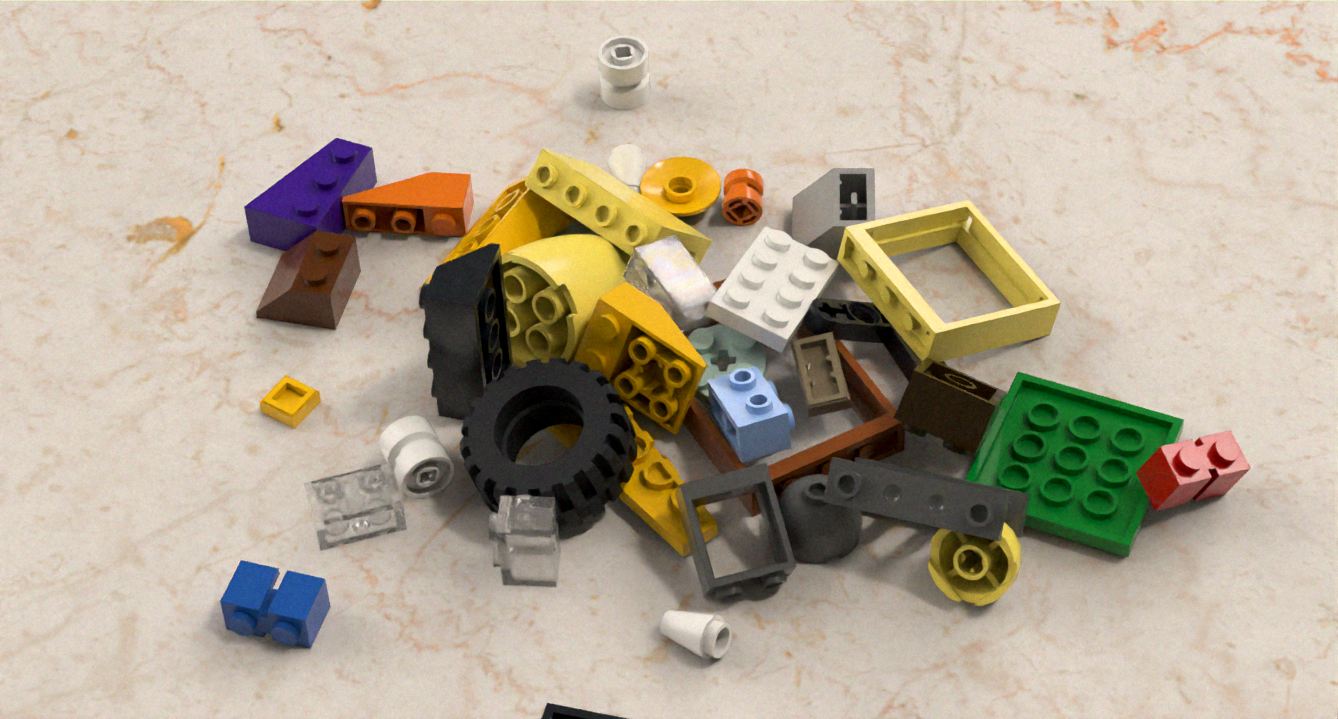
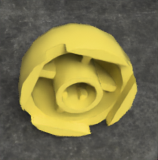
M1005 522L1001 541L940 528L932 537L930 543L932 546L930 549L931 558L928 560V569L936 586L950 599L957 602L962 599L969 603H975L973 606H984L997 601L1015 583L1022 564L1021 545L1014 531Z

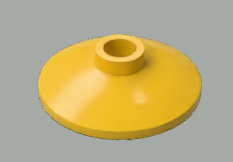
M672 157L659 161L647 169L640 182L641 195L675 217L691 216L707 210L717 201L721 193V179L718 172L710 164L700 159Z

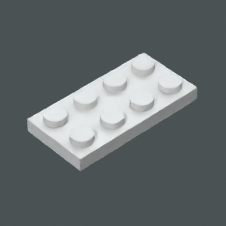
M765 226L712 297L704 315L782 353L803 323L812 301L821 296L834 277L840 262L830 258L822 250L809 248L791 239L783 231L773 230Z

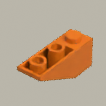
M429 172L345 196L342 199L346 229L463 237L468 231L474 205L471 174Z

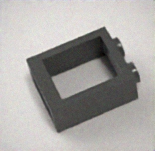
M767 463L679 485L675 497L704 597L716 594L718 600H726L743 594V587L760 583L761 589H768L787 582L786 576L791 575L794 571L796 562ZM755 493L775 563L715 578L695 508Z

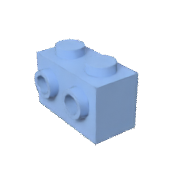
M756 366L738 369L730 374L707 380L711 416L742 463L760 457H768L774 453L791 448L790 430L795 428L792 410L787 403H781L778 399L774 383L771 380L766 381Z

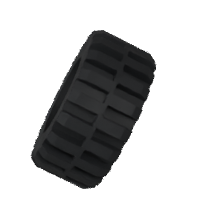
M549 358V363H542L540 359L527 361L526 367L517 370L514 366L504 371L505 377L497 382L493 379L484 387L485 394L483 397L477 396L469 408L472 416L465 417L461 428V433L464 437L460 441V452L465 461L464 466L485 504L492 512H496L501 520L509 525L517 523L520 529L532 532L537 531L538 526H542L545 532L560 531V526L566 524L573 528L582 525V519L592 514L595 518L604 512L605 508L603 505L609 500L615 502L623 492L621 483L629 482L634 471L631 462H634L637 458V444L634 440L636 433L614 386L610 385L607 378L598 370H590L587 364L579 361H572L568 365L565 358ZM559 424H573L583 427L575 445L562 457L536 466L515 463L523 445L537 432Z

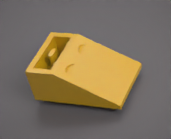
M626 281L599 297L573 360L587 364L590 370L601 372L607 378L609 384L614 386L622 400L674 435L679 432L707 367L705 361L661 304Z

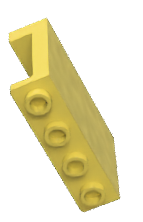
M542 149L525 181L526 187L643 263H647L653 253L683 274L693 276L712 242L711 239L595 164Z

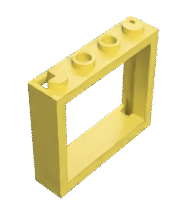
M970 200L845 228L837 260L921 361L928 357L934 361L942 362L1051 334L1061 302ZM957 242L1014 308L944 324L888 257Z

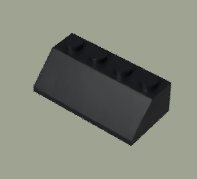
M495 243L488 244L437 266L430 282L424 283L420 291L419 307L424 309L426 318L423 327V337L429 340L430 348L427 366L433 370L434 377L431 395L437 399L438 413L442 417L464 420L466 416L471 417L469 408L477 396L482 398L485 394L484 387L493 379L497 382L505 377L504 371L510 369L513 365L500 244Z

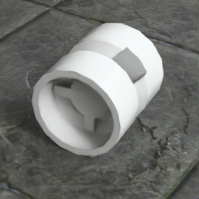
M619 35L604 41L598 49V66L601 72L600 95L603 102L611 108L619 110H631L640 107L650 97L649 51L647 45L641 39L630 35Z
M418 415L403 417L390 424L381 434L379 440L380 451L388 465L395 472L394 476L407 496L416 499L432 496L444 489L452 480L455 472L454 464L445 448L440 444L436 432L426 418Z

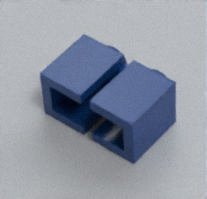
M241 560L220 600L226 629L242 636L253 635L265 638L266 634H271L272 639L282 645H297L311 649L331 607L326 580L287 570L277 590L273 589L280 575L279 568Z

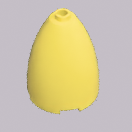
M570 234L545 238L525 244L501 255L513 363L523 368L527 366V361L540 359L542 363H549V358H565L568 364L572 362L599 297L625 281L636 287L640 271V261L602 236L593 234Z

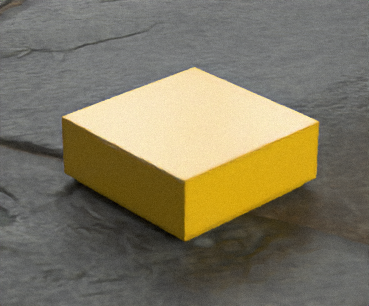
M285 375L259 403L262 413L295 429L321 402L319 391Z

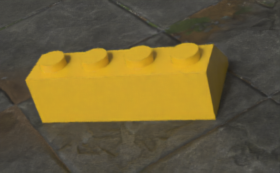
M526 176L505 187L439 265L491 243L500 244L501 255L525 244L552 237L556 232L558 233L565 229L574 218L526 187L525 181L528 177ZM433 271V272L431 273V275L425 280L424 283H429V282H430V280H431V278H432V276H433L434 271Z

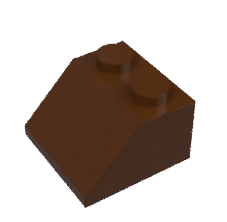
M315 231L284 252L256 311L257 318L336 330L361 272L356 237Z

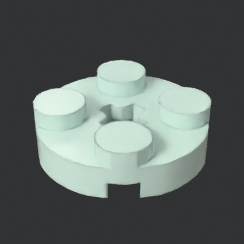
M724 324L708 328H697L689 335V342L707 364L695 393L699 395V400L710 405L707 380L730 374L738 369H747L754 366L758 368L766 379L768 367L766 352L762 343ZM721 359H729V361L735 362V364L728 365L727 371L724 372L719 371L718 365H714Z

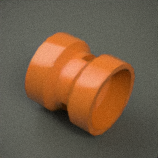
M750 169L731 171L724 179L723 190L725 197L722 203V214L727 221L738 226L754 224L760 220L763 212L764 180L760 174Z

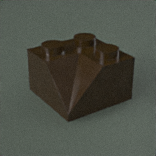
M926 357L914 369L894 419L903 422L901 427L911 434L926 437L928 433L944 440L942 443L943 447L954 453L967 455L969 451L976 454L993 424L1006 392Z

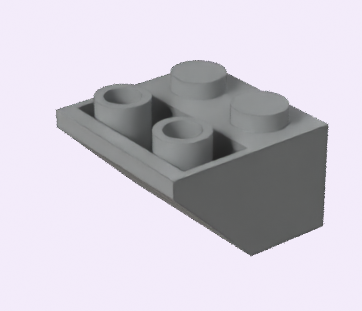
M833 168L795 195L792 202V239L809 248L822 250L830 258L838 261L837 257L845 228L875 221V169Z

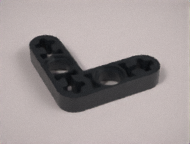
M816 298L812 301L803 320L807 329L815 335L833 332L835 340L883 343L908 382L914 369L922 362L874 303Z

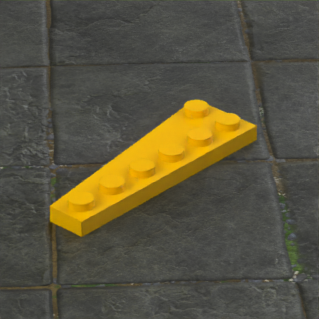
M623 403L636 433L634 440L637 444V458L634 462H631L634 471L629 482L621 483L623 492L619 498L684 557L691 553L675 493L679 485L686 482L681 480L679 472L669 459H664L654 447L652 437L646 430H641L633 419L632 411ZM559 424L545 429L569 451L579 439L583 427L573 424ZM703 505L695 509L706 543L718 535V525Z

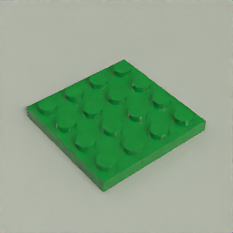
M1017 372L965 480L1031 494L1024 525L1026 527L1129 557L1151 506V502L1136 472L1160 446L1179 441L1183 431L1184 419Z

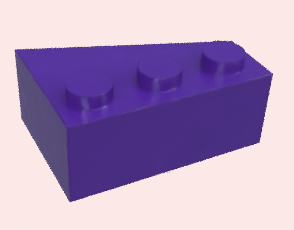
M335 138L244 206L250 241L287 251L315 231L342 234L346 229L342 204L343 197L373 189L377 183L372 147Z

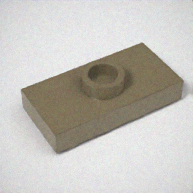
M833 332L790 341L809 418L850 409V397Z

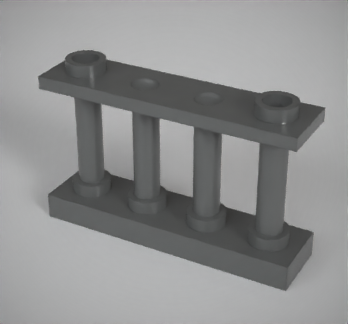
M832 457L823 502L1001 541L1004 522L1014 531L1017 538H1022L1031 494L862 457H855V462Z

